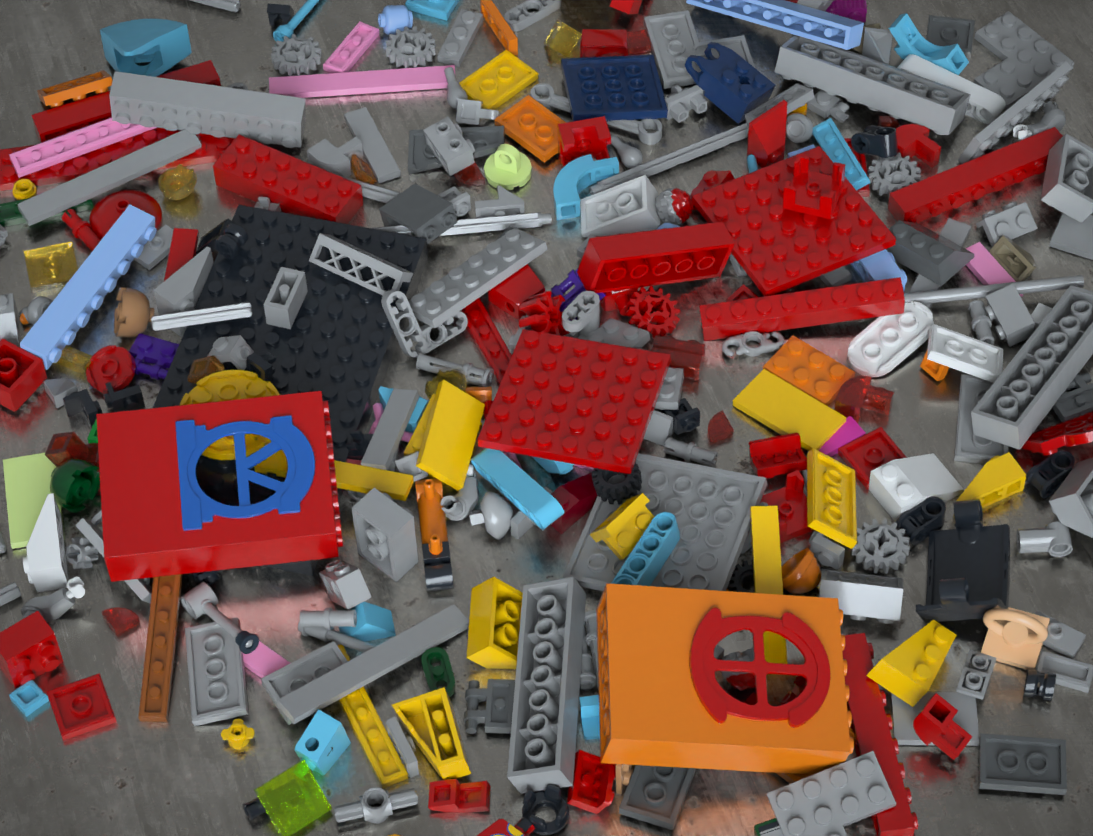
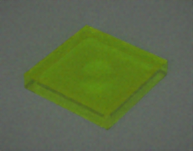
M300 760L254 789L280 836L292 835L332 809L305 760Z

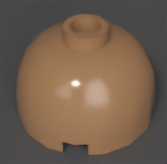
M120 287L116 300L121 302L115 308L114 333L116 337H136L147 329L148 322L151 323V317L154 316L155 311L154 308H150L149 299L144 293L136 289Z

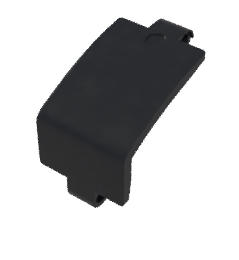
M979 499L953 502L956 522L954 526L956 529L934 530L929 533L926 605H916V612L925 623H930L933 619L937 622L981 619L984 613L990 609H1008L1010 527L1008 524L983 526L982 505Z

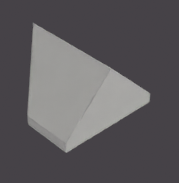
M865 27L862 56L889 65L893 40L890 30Z

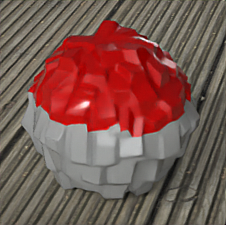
M668 188L655 198L657 214L662 223H672L679 226L689 219L694 204L686 191L679 188Z
M753 647L742 653L737 651L722 657V660L751 662L754 660ZM721 671L722 676L734 689L738 688L742 691L746 688H756L755 676L752 673Z

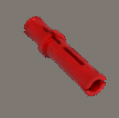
M74 209L67 210L71 218L64 212L62 220L72 229V234L77 239H81L93 251L101 240L91 230L90 224L87 221H83Z

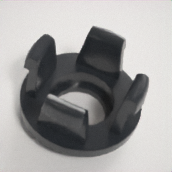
M548 784L545 791L534 794L532 790H529L524 796L522 818L528 819L535 828L534 833L540 835L554 834L564 828L568 822L569 807L561 796V789L557 786ZM544 807L551 808L556 813V819L546 823L544 819L535 816L536 812Z

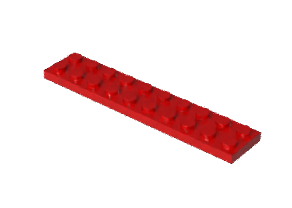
M152 129L20 178L14 169L9 154L34 145L0 149V191L13 190L14 184L21 179H28L35 186L68 182L178 133L180 130ZM195 134L202 144L201 148L155 170L216 162L235 138H218L208 134Z

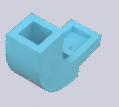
M907 13L899 15L888 28L898 43L894 50L902 60L909 54H914L956 75H959L969 63L958 44L937 46L927 41L919 33Z
M589 154L569 162L561 169L553 187L554 212L557 221L580 217V192L588 186L597 184L598 181L618 174L619 162L617 157L593 161L592 155Z

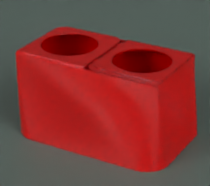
M582 29L580 58L628 56L626 30Z

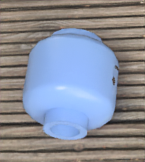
M387 5L382 13L378 14V25L383 27L384 33L387 35H396L397 29L402 32L406 26L408 29H412V12L404 5Z

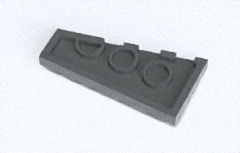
M504 126L461 128L463 138L465 140L469 139L474 146V158L494 154L501 144H505ZM424 129L409 131V175L442 167L439 160L426 144Z

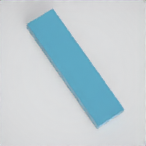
M829 118L813 127L812 135L832 162L845 164V177L852 186L858 190L870 183L868 176L833 120Z

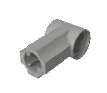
M1060 521L1052 522L1045 528L1017 529L1016 544L1019 553L1049 552L1051 556L1062 557L1070 554L1073 550L1069 527L1061 524Z

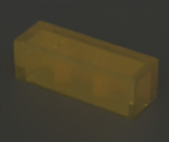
M66 345L56 364L86 376V369L91 363L90 359L92 356Z

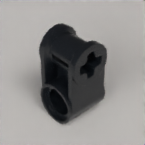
M869 125L863 132H858L851 138L852 147L860 154L875 155L881 158H889L898 154L895 128Z
M1059 450L1041 463L1033 466L1027 472L1025 482L1037 488L1042 498L1051 496L1074 468V456L1068 451Z
M929 497L911 510L900 515L895 522L897 523V529H904L905 534L910 538V543L918 545L929 536L930 531H937L943 527L946 505L938 497Z

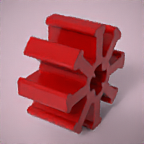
M551 291L529 297L530 301L521 303L519 307L520 311L522 310L528 315V317L518 320L519 327L523 328L531 325L532 331L561 336L569 334L570 332L566 331L562 326L563 311L560 312L559 310L565 298L561 295L551 297Z

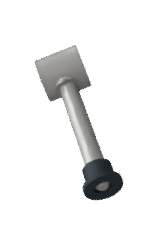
M201 582L180 597L183 607L192 618L197 619L201 615L207 614L235 638V642L239 645L242 653L249 654L257 648L259 637L254 633L250 634L246 630L242 631L215 607L218 604V599L205 582Z

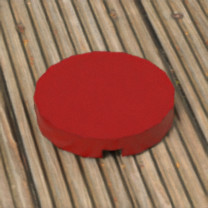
M109 345L101 348L91 357V363L86 369L87 381L96 391L105 394L107 393L106 383H111L114 392L123 390L129 385L134 377L136 364L135 359L126 348Z

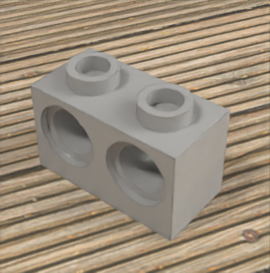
M343 560L332 561L325 566V570L319 572L331 601L347 610L372 598L360 569Z

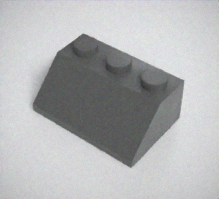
M899 220L889 229L896 237V245L886 250L893 254L895 261L940 286L945 284L975 257L974 253L919 223Z

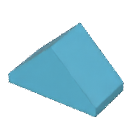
M365 601L351 609L357 612L356 627H339V632L364 642L396 636L391 610Z

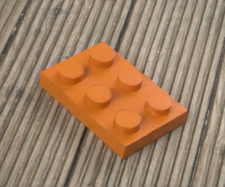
M102 70L37 90L39 99L46 106L50 105L53 108L63 105V101L72 98L73 101L86 98V94L95 91V94L108 91V87L112 85V77Z
M527 95L494 119L495 126H504L506 135L544 163L558 153V124L566 122L531 96Z
M794 335L763 366V369L826 406H829L855 377L853 370Z

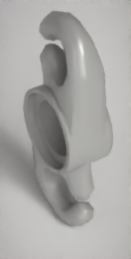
M749 331L742 335L728 337L722 343V351L727 356L732 357L734 352L729 350L728 346L735 345L738 347L737 355L745 354L756 357L763 353L779 350L784 344V338L779 332L774 331L772 336L777 338L778 342L771 343L768 341L769 333L761 334L756 331ZM754 340L760 345L758 347H749L746 343Z

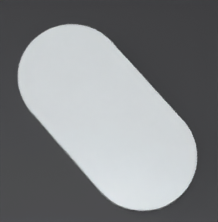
M911 301V303H905L904 313L876 318L849 343L847 354L849 365L856 373L866 377H879L889 373L929 338V330L932 324H934L932 312L924 304Z

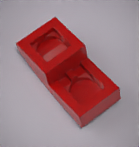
M457 779L430 782L428 808L433 811L461 813L490 811L491 785L488 781L460 784Z

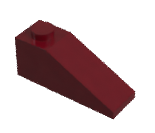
M592 472L561 485L551 493L562 506L564 514L550 524V526L563 534L593 508L598 495L593 484Z

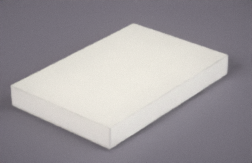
M932 324L928 338V360L992 383L996 381L1003 372L1002 348Z

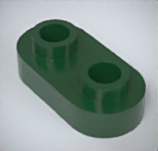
M429 648L423 653L421 658L428 691L431 692L437 690L439 686H445L448 696L451 697L455 692L456 686L449 656L442 648ZM434 663L440 664L439 666H432Z

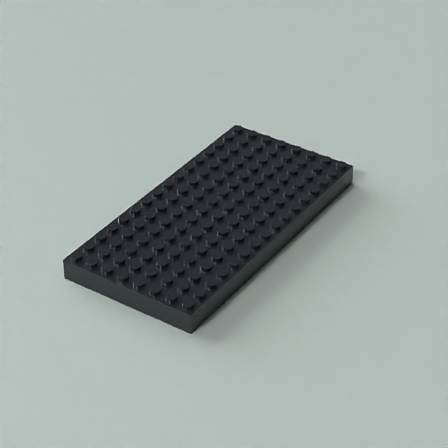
M238 205L232 221L246 231L248 240L244 246L239 247V252L234 258L224 257L218 252L194 310L250 302L252 316L187 326L153 408L179 406L185 393L189 394L197 386L196 382L220 371L238 370L232 362L212 363L207 356L218 338L241 335L258 356L269 352L276 357V361L271 364L275 368L271 383L280 395L322 391L323 401L328 400L334 460L347 462L349 450L346 447V443L351 442L350 431L365 433L373 411V405L376 403L379 395V388L383 384L398 340L382 307V295L310 262V256L319 233L341 239L412 272L411 281L402 282L399 290L405 294L409 301L416 293L428 260L427 239ZM323 246L318 259L324 262L332 259L329 248ZM345 257L339 260L343 271L353 268L350 258ZM367 266L360 269L363 280L368 281L374 278L370 267ZM281 267L303 271L306 277L308 292L291 329L269 325L266 323L264 303ZM389 276L381 279L384 290H391L395 279ZM396 298V300H393V302L390 303V305L395 306L397 308L396 301L398 300V298ZM403 317L399 322L401 330L407 317ZM201 455L196 466V479L202 491L219 503L239 506L236 460H217ZM260 473L262 475L273 478L280 482H284L286 479L284 477L276 476L275 473ZM249 481L251 505L264 501L276 493L272 489ZM337 488L338 503L341 500L344 489ZM318 560L262 566L313 576Z

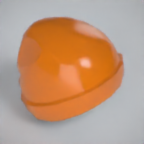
M809 548L799 551L781 566L783 589L789 593L803 594L815 589L820 584V566L817 563L816 557H814V553Z

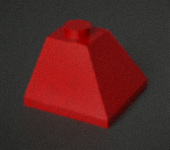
M785 100L749 123L747 156L750 154L754 155L757 164L761 168L784 160L787 101Z

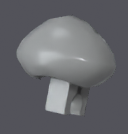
M488 491L480 502L481 509L471 511L469 517L471 525L485 523L486 532L500 540L510 528L513 510L504 498Z

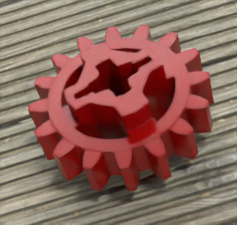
M650 286L647 291L644 287H641L638 292L635 291L626 304V307L629 309L625 314L632 317L628 323L629 325L635 324L638 328L649 331L653 339H656L659 334L662 338H665L668 333L671 334L680 321V318L677 317L680 309L674 308L677 301L669 300L670 293L663 295L662 288H659L656 292L653 286Z

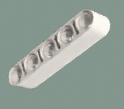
M909 54L897 67L898 69L971 94L965 115L984 124H991L1006 107V103L1000 95L917 55Z

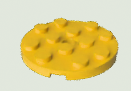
M225 370L210 374L196 382L197 386L189 394L185 393L180 405L276 396L280 394L270 381L267 383L259 378L256 373L244 370ZM245 434L246 456L248 457L263 448L271 440L257 434ZM234 435L225 436L215 441L201 455L217 460H236Z

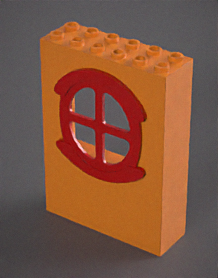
M606 583L596 609L601 763L814 775L846 762L849 754L853 753L854 740L853 737H849L852 715L851 711L847 710L849 686L845 685L844 677L847 673V660L843 659L842 653L845 648V635L841 634L840 629L843 622V611L839 609L838 598ZM741 630H749L752 633L753 661L718 660L714 657L715 647L726 636ZM770 631L789 640L802 653L805 663L803 665L767 662L764 655L763 632ZM715 672L752 673L755 676L757 703L749 705L733 698L719 685L715 678ZM766 675L803 676L806 679V687L794 700L780 706H771L767 701Z

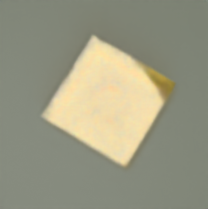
M72 241L24 251L32 293L64 287L78 270Z

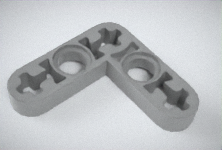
M527 0L507 11L504 19L513 32H518L560 9L561 0ZM531 8H535V9H538L539 11H537V12H535V13H530V12H528L527 10H528V9H531Z
M388 290L382 296V307L394 330L398 343L404 354L410 357L418 358L420 353H428L462 333L467 327V316L459 311L438 326L439 337L436 340H431L429 334L433 327L428 324L419 326L404 293L397 290ZM392 297L398 298L396 301L397 308L390 305L393 302ZM403 317H407L409 319V326L406 330L402 331L399 328V322ZM453 317L459 318V320L456 321L457 326L450 325L454 322ZM412 341L418 342L415 346V351L410 349L413 346Z

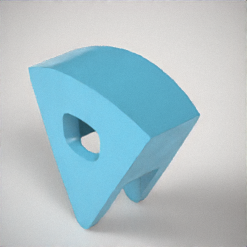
M137 19L100 29L105 58L117 72L157 77L192 53L187 24L178 21ZM141 62H150L148 65L139 66L135 64Z

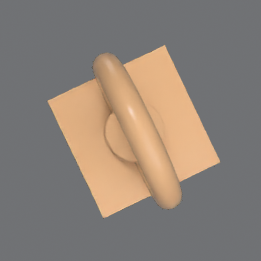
M1008 607V609L996 608L986 611L983 615V622L988 631L981 653L996 657V661L1026 670H1035L1043 643L1048 637L1047 630L1050 618Z

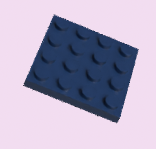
M653 55L561 59V70L573 121L605 116L606 122L611 120L667 118L668 109Z

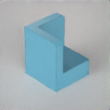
M599 695L579 697L584 739L600 738Z

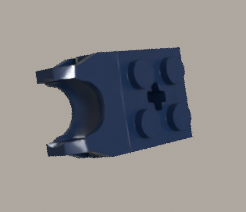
M716 42L707 44V48L704 51L707 59L696 55H690L687 58L685 67L696 85L705 91L704 96L738 124L746 119L745 114L769 101L776 86L732 49ZM711 48L716 49L719 53L718 59L712 55ZM692 61L697 63L701 69L700 72L694 70Z

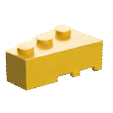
M933 619L882 658L866 676L913 707L929 691L956 634Z
M445 687L391 704L400 723L442 780L457 779L471 774L453 706Z

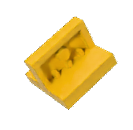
M644 493L627 499L589 535L595 542L603 540L620 560L624 559L632 552L655 517L645 506L650 500Z

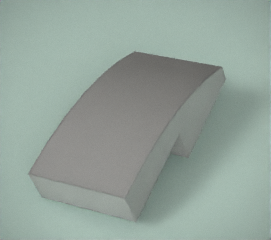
M969 650L956 692L983 700L996 663V657Z

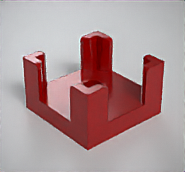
M605 116L558 124V157L561 168L569 162L589 154L592 155V158H596V160L610 158L607 144H611V135Z
M797 154L794 162L792 181L787 180L784 186L783 209L831 219L844 186L845 164L834 162L832 176L809 171V157Z
M799 470L787 474L786 487L765 494L761 499V502H766L768 506H778L780 543L814 530L808 527L807 497L803 492L804 478Z

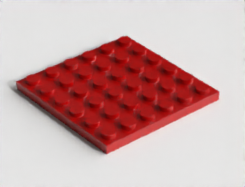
M820 146L800 153L809 157V171L832 176L833 162ZM797 155L692 196V203L708 223L723 222L735 243L731 254L764 296L777 294L896 245V237L846 177H844V186L831 219L783 209L784 186L787 180L792 181L794 162Z
M523 329L477 439L478 447L631 474L670 366L671 354Z

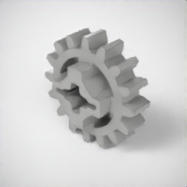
M406 26L404 31L401 32L397 29L396 35L390 34L389 40H386V56L389 57L390 63L396 62V67L404 65L405 68H409V66L417 68L419 64L426 66V61L431 62L432 56L436 54L435 39H432L431 33L426 34L424 28L417 31L416 26L412 30H409Z
M292 34L290 39L284 36L283 42L277 40V46L272 47V63L274 64V69H279L280 74L288 72V76L293 74L299 76L304 72L306 75H309L310 69L317 70L316 64H321L322 54L318 41L313 42V37L305 39V34H302L300 38Z
M901 153L889 158L879 157L878 161L873 160L872 166H869L868 176L870 184H872V190L879 189L880 196L887 193L889 198L891 192L919 182L921 180V168L917 167L916 161L909 162L910 156L902 158Z
M873 519L872 525L864 522L862 529L857 528V544L852 548L851 553L856 555V563L864 562L865 570L871 566L874 568V573H877L879 569H883L885 574H887L889 567L898 570L899 563H906V556H909L910 539L909 537H904V529L897 530V523H893L890 526L887 525V519H884L882 524H878L877 520Z

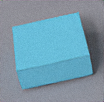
M33 680L26 682L9 694L11 701L26 717L49 701L48 696Z

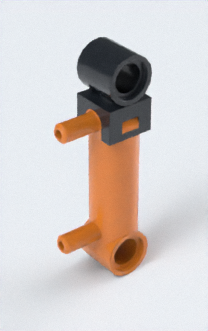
M437 478L415 481L427 591L454 589L445 512L441 509L443 506L440 505L443 499L442 481Z

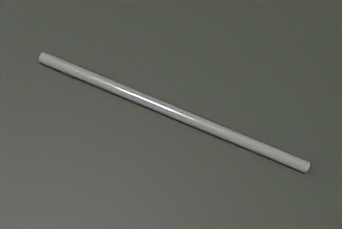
M1082 275L904 293L905 303L916 301L922 304L986 298V295L1011 284H1014L1019 294L1068 289L1070 285L1083 288L1084 280Z

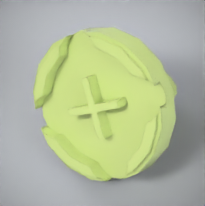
M501 144L496 152L489 156L484 165V175L487 178V182L495 188L499 185L507 191L514 190V187L517 186L519 188L524 186L530 180L532 174V166L528 157L509 144Z

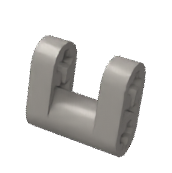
M584 291L563 311L562 326L566 331L570 332L564 336L587 340L600 328V298L598 294L593 291Z

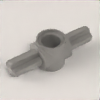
M372 787L366 790L362 796H359L360 801L335 806L334 814L336 821L339 823L364 817L365 821L379 824L387 820L390 815H393L392 810L418 804V796L413 788L389 794L388 790ZM376 803L382 804L379 807H371V805Z

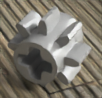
M86 537L72 538L73 544L65 547L66 561L73 564V569L92 568V561L99 559L98 550Z

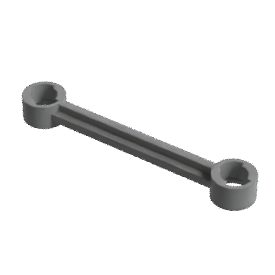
M540 83L532 87L531 97L547 109L555 107L571 113L568 98L554 94L552 86ZM538 95H547L549 97L540 99ZM636 119L611 120L607 122L608 125L638 134L639 140L644 144L653 145L662 138V123L658 119H643L641 121ZM647 129H653V130H656L657 132H655V133H647L646 130H647Z

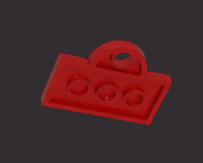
M1093 411L1032 433L1022 446V449L1030 450L1031 453L1039 452L1043 455H1051L1058 452L1059 447L1065 445L1066 447H1072L1093 442Z

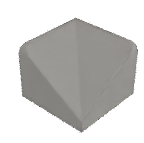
M68 378L43 381L45 391L56 408L64 405V397L78 392L77 386Z

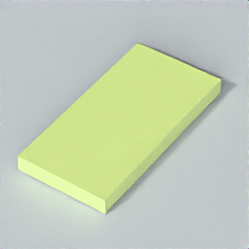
M55 451L3 459L12 549L27 546L47 495L51 494V474L57 467ZM57 503L61 513L63 525L62 507Z

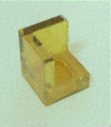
M557 19L544 44L565 57H569L582 34Z

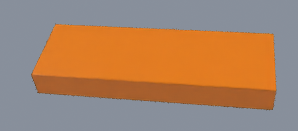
M480 0L481 14H483V18L504 49L515 56L518 55V38L493 1Z

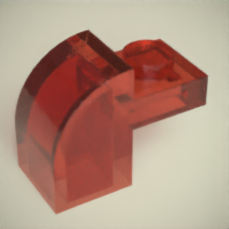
M853 377L841 386L835 400L834 410L845 417L851 416L857 423H859L864 408L889 415L894 392L882 387L872 386V377Z
M74 431L53 434L45 456L56 467L69 459H83L99 468L98 443L85 444Z

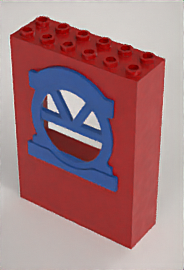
M322 391L96 414L104 559L111 582L339 557L338 547H343L333 442L328 400L323 401ZM245 434H257L271 440L263 448L248 457L246 456ZM234 435L239 506L225 505L211 499L202 491L196 479V466L201 454L208 446L225 436ZM281 449L287 458L288 471L284 482L249 470ZM249 481L272 489L276 493L264 501L251 505Z

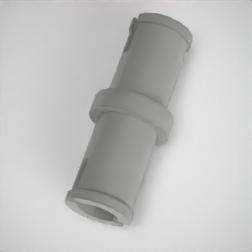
M974 300L968 306L972 318L971 327L976 332L978 340L993 345L995 339L990 328L992 325L990 317L986 315L983 301Z
M668 437L664 445L666 447L664 448L665 454L683 458L687 463H692L693 461L714 468L718 459L715 458L718 457V452L697 447V444L693 442L688 444Z
M325 608L324 611H300L301 628L324 627L325 629H332V627H356L357 625L356 610H332V608Z

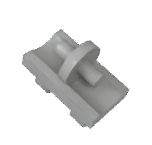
M679 85L672 86L671 95L665 99L668 109L666 119L674 118L678 123L685 121L689 117V110L694 109L699 114L707 110L704 90L698 85L689 89H681Z

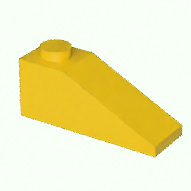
M1010 452L1002 456H994L983 466L956 501L979 499L982 508L1023 491L1027 475Z

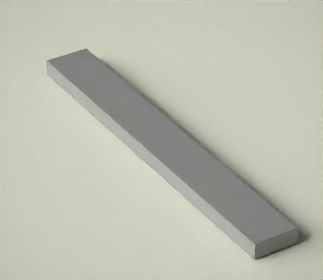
M184 129L17 204L18 209L27 224L31 226L187 156L201 148L202 144L195 134H191L187 129Z
M453 604L278 699L277 706L293 724H296L316 713L318 709L321 710L418 657L427 649L436 647L469 628V620Z

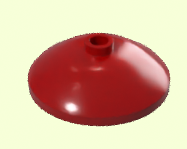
M122 190L111 193L102 198L93 207L89 217L91 230L102 240L130 204L154 216L155 228L158 231L163 218L159 203L152 196L141 191Z

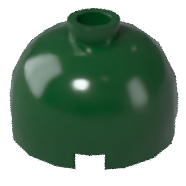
M69 459L57 466L51 474L50 492L54 493L56 502L69 512L76 513L86 507L83 503L88 498L93 500L100 488V473L97 472L99 468L83 459Z

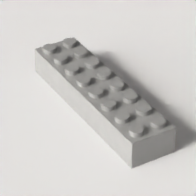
M794 35L780 47L775 67V73L781 74L785 79L803 82L807 87H816L824 90L829 95L844 97L848 102L866 105L870 110L888 113L892 118L910 121L911 124L925 126L939 135H949L964 120L971 95L854 52Z
M114 72L109 94L112 121H117L121 124H138L148 128H165L169 131L187 129L191 134H208L218 138L229 137L236 139L238 135H242L262 144H278L288 148H301L306 124V98Z
M1072 285L1069 286L971 411L974 435L1019 450L1022 448L1093 354V291Z
M574 577L523 586L507 778L520 793H527L529 790L533 792L546 790L548 784L558 788L573 786L586 593Z

